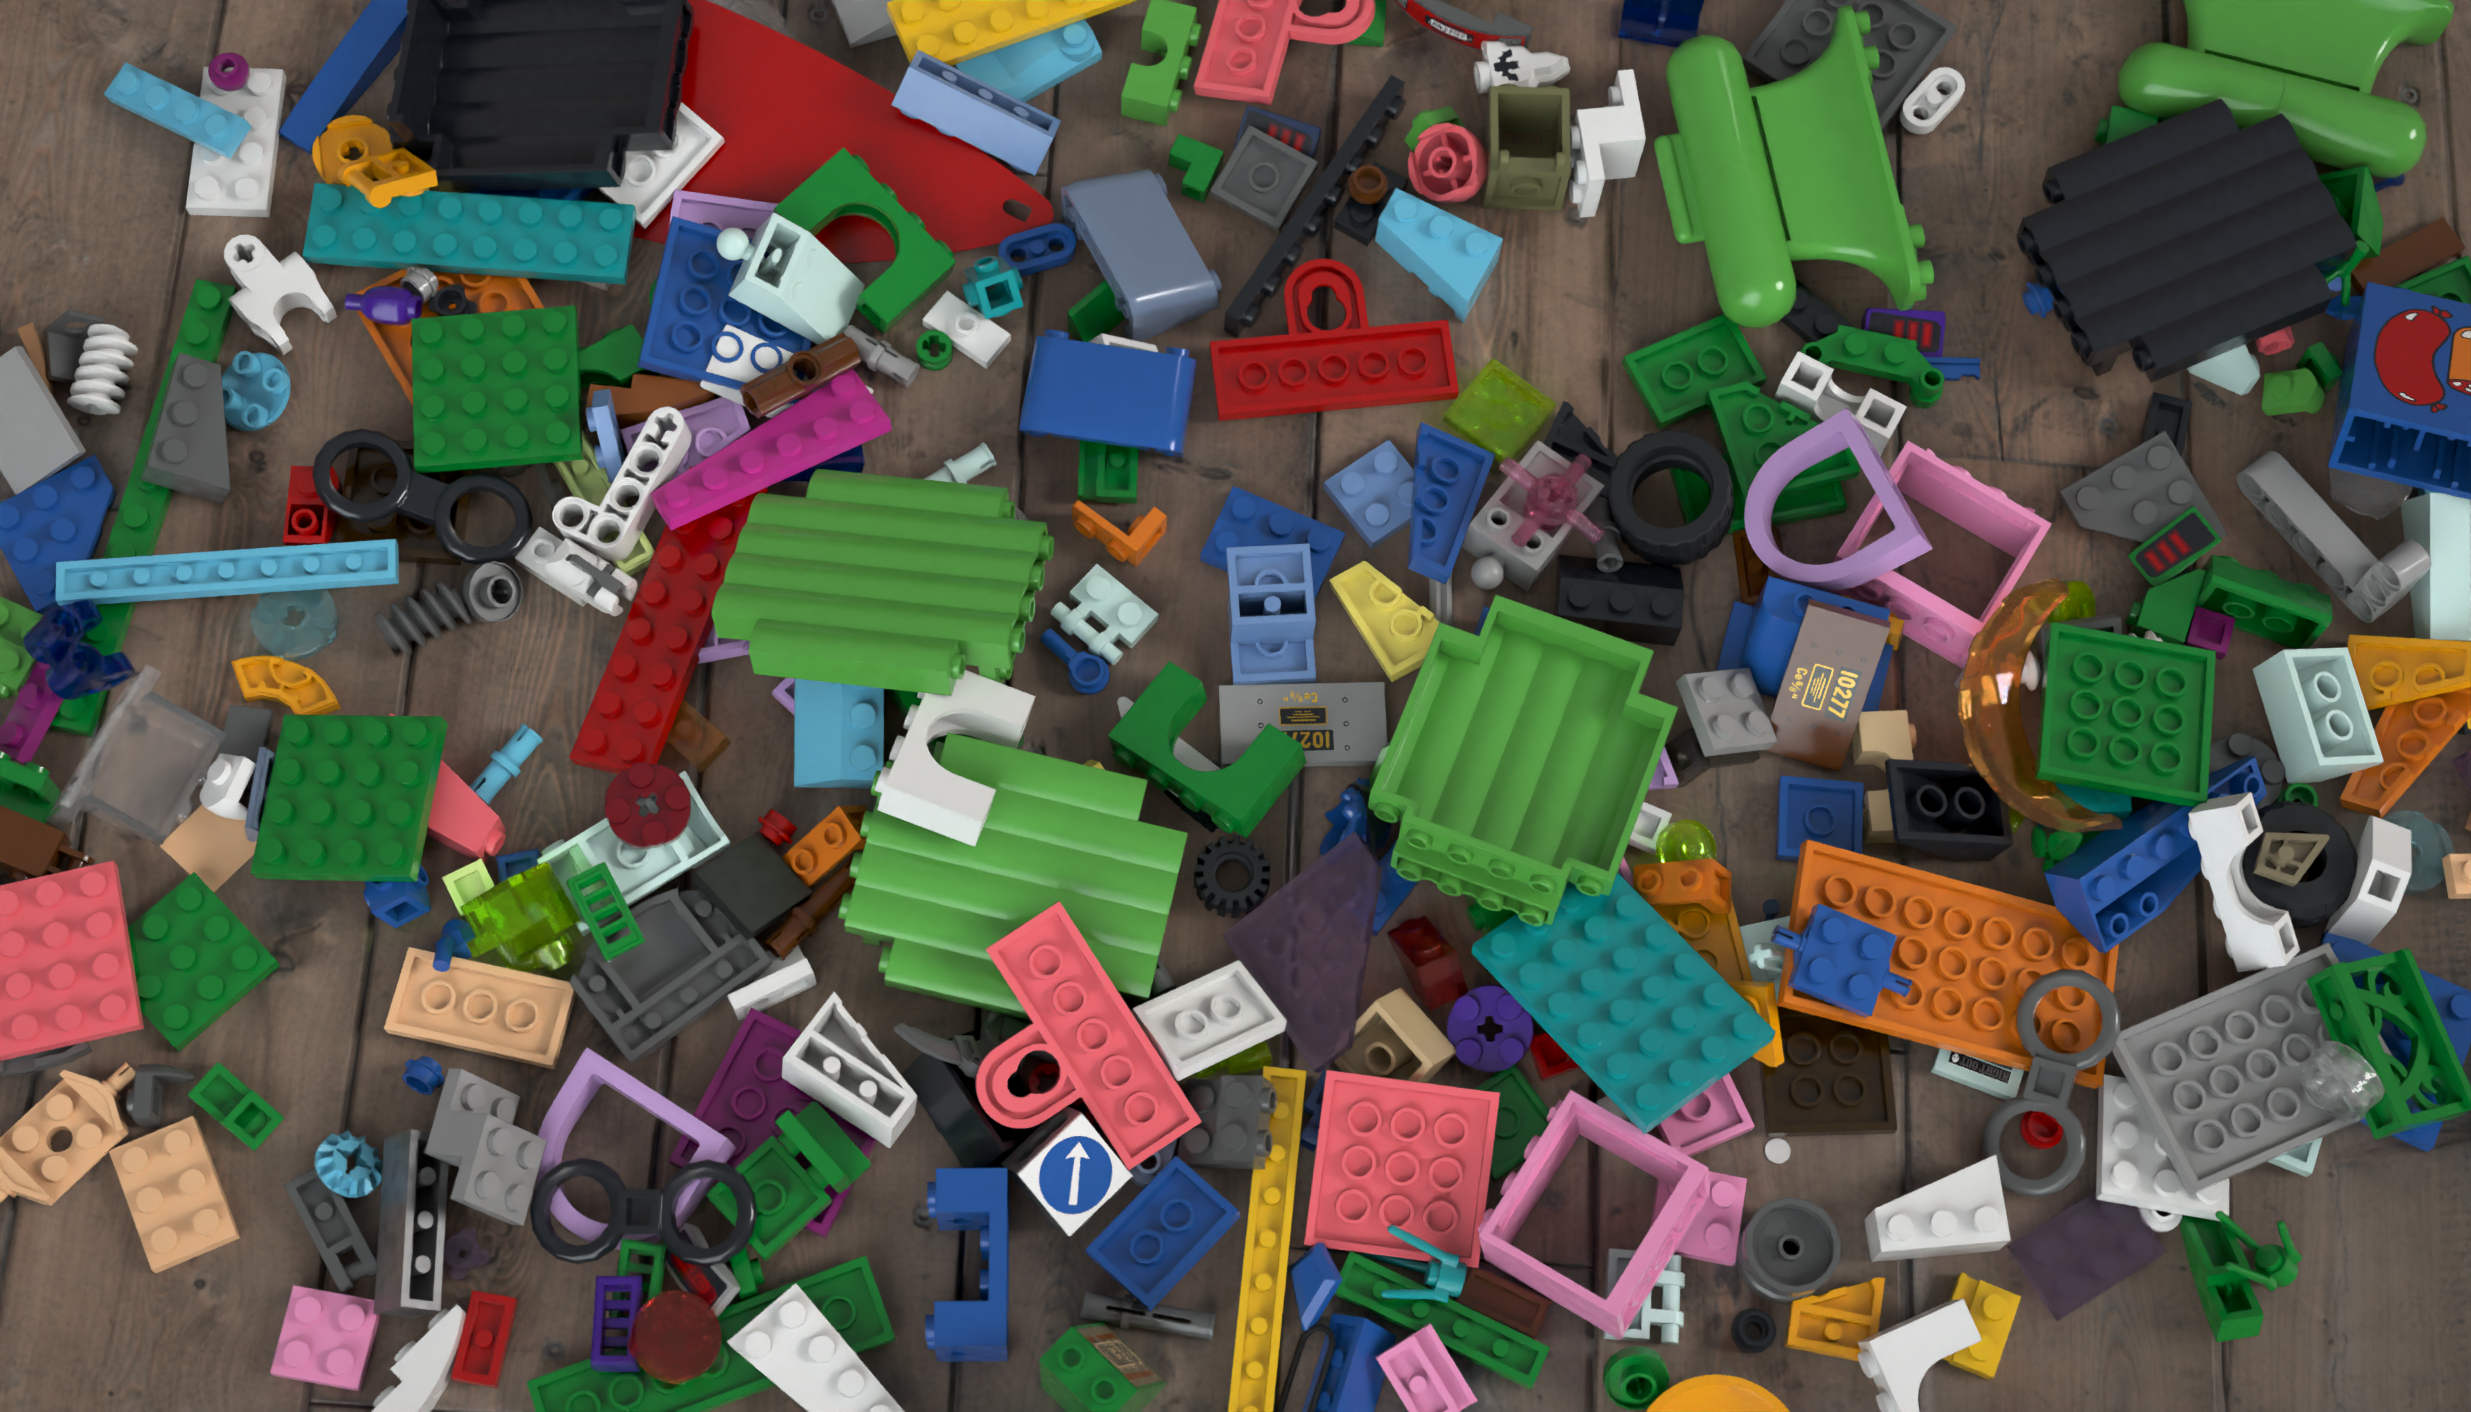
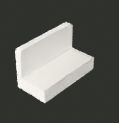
M799 945L793 949L784 961H781L770 951H767L766 954L772 960V964L751 984L727 995L739 1022L746 1018L751 1008L761 1012L817 985L814 972L807 958H804Z

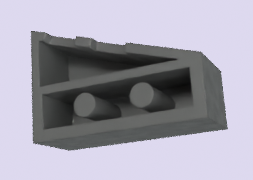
M179 352L171 369L140 480L223 504L231 488L221 365Z

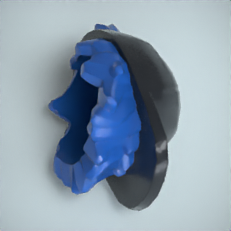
M1358 778L1357 781L1349 784L1345 791H1342L1340 794V803L1334 809L1325 812V817L1333 826L1324 836L1319 849L1327 866L1334 867L1346 861L1348 873L1356 881H1363L1370 875L1375 865L1376 852L1387 844L1392 828V823L1379 819L1375 816L1374 811L1368 808L1372 789L1370 788V780L1368 778L1364 780Z

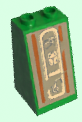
M1104 1322L1071 1326L1039 1359L1041 1387L1066 1412H1141L1167 1385Z

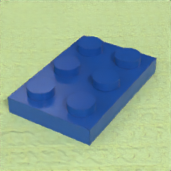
M1233 486L1200 554V561L1227 572L1226 548L1310 543L1315 603L1345 539V532Z
M1175 1156L1085 1251L1097 1265L1150 1312L1232 1227L1241 1215L1239 1210L1180 1158Z

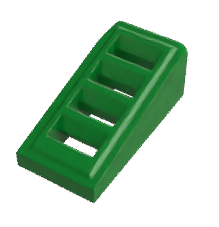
M605 862L566 881L606 962L646 943ZM604 880L606 886L583 897L581 890ZM612 895L614 902L594 912L590 911L589 906ZM620 911L622 918L601 929L599 928L597 922ZM628 926L630 934L609 945L605 940L607 936Z
M622 1239L616 1276H628L629 1271L652 1274L650 1283L642 1282V1291L649 1293L647 1301L642 1300V1309L646 1311L644 1319L641 1318V1333L656 1334L667 1248L663 1244ZM631 1253L654 1256V1264L647 1265L630 1262ZM613 1292L612 1300H630V1298H626V1292ZM610 1311L609 1318H629V1316H623L624 1311Z

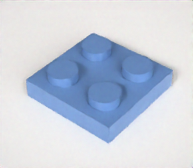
M1387 440L1324 482L1323 489L1371 550L1411 523L1414 470L1390 440Z

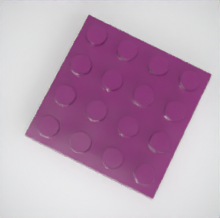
M753 1008L750 1009L693 1114L695 1118L725 1136L736 1147L726 1162L733 1168L741 1164L772 1135L787 1150L777 1138L783 1133V1130L775 1121L787 1110L796 1117L813 1101L818 1102L782 1078L783 1057L802 1034V1031ZM818 1102L868 1159L877 1140ZM682 1135L669 1159L670 1164L680 1169L687 1165L697 1151L699 1144ZM802 1152L795 1157L791 1154L805 1171L812 1165ZM715 1179L713 1185L716 1186L720 1181ZM856 1181L841 1194L830 1184L823 1189L831 1198L832 1203L803 1229L826 1239Z

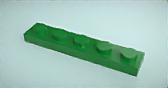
M1350 1251L1340 1272L1343 1280L1334 1295L1412 1333L1431 1323L1447 1350L1529 1390L1532 1389L1550 1350L1549 1346L1452 1299H1448V1302L1444 1303L1433 1299L1383 1298L1381 1292L1385 1289L1429 1288Z

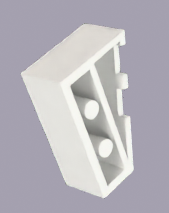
M833 992L783 1057L782 1078L890 1148L915 1115L917 1095L885 1054L882 1055L867 1037L865 1029L860 1023L854 1021L842 1006L841 999Z
M1991 1156L1875 1208L1864 1219L1871 1262L1999 1251L2011 1241L1997 1156Z

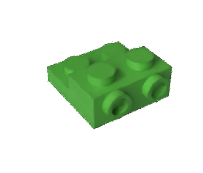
M1 596L0 698L9 700L11 695L18 697L49 638L62 641L68 629L60 622Z

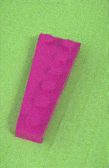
M852 369L843 375L836 376L827 385L651 493L653 504L672 531L892 431L891 421L860 377Z

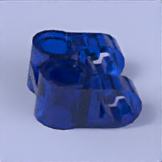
M91 599L49 609L24 636V645L31 657L40 663L50 665L46 671V682L49 688L56 695L67 700H76L80 697L112 689L124 683L135 674V668L124 652L103 656L91 644L80 642L85 633L93 630L103 621V616Z

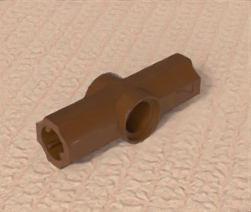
M842 332L808 351L796 352L787 362L742 385L740 392L743 404L750 414L755 415L759 419L795 399H804L817 387L857 367L861 363L858 347L851 337L846 336ZM793 370L804 372L808 377V381L798 379L794 375Z

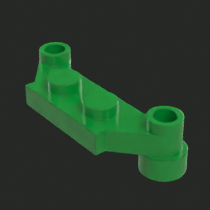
M1838 325L1835 333L1819 341L1809 342L1804 345L1803 349L1799 350V352L1828 367L1907 383L1910 385L1908 390L1909 399L1919 408L1928 409L1935 406L1943 393V373L1939 369L1933 368L1916 349L1917 341Z

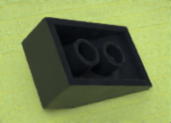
M1887 759L1885 761L1895 842L1949 859L1990 861L2013 845L2002 765Z

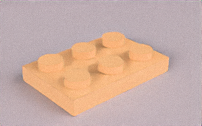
M194 1116L109 1150L153 1272L159 1273L240 1238L200 1126Z

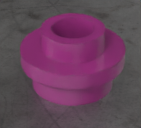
M232 52L216 56L208 67V75L211 82L217 88L228 92L241 89L246 84L250 73L246 60L241 55ZM234 67V69L228 73L223 72L227 68Z

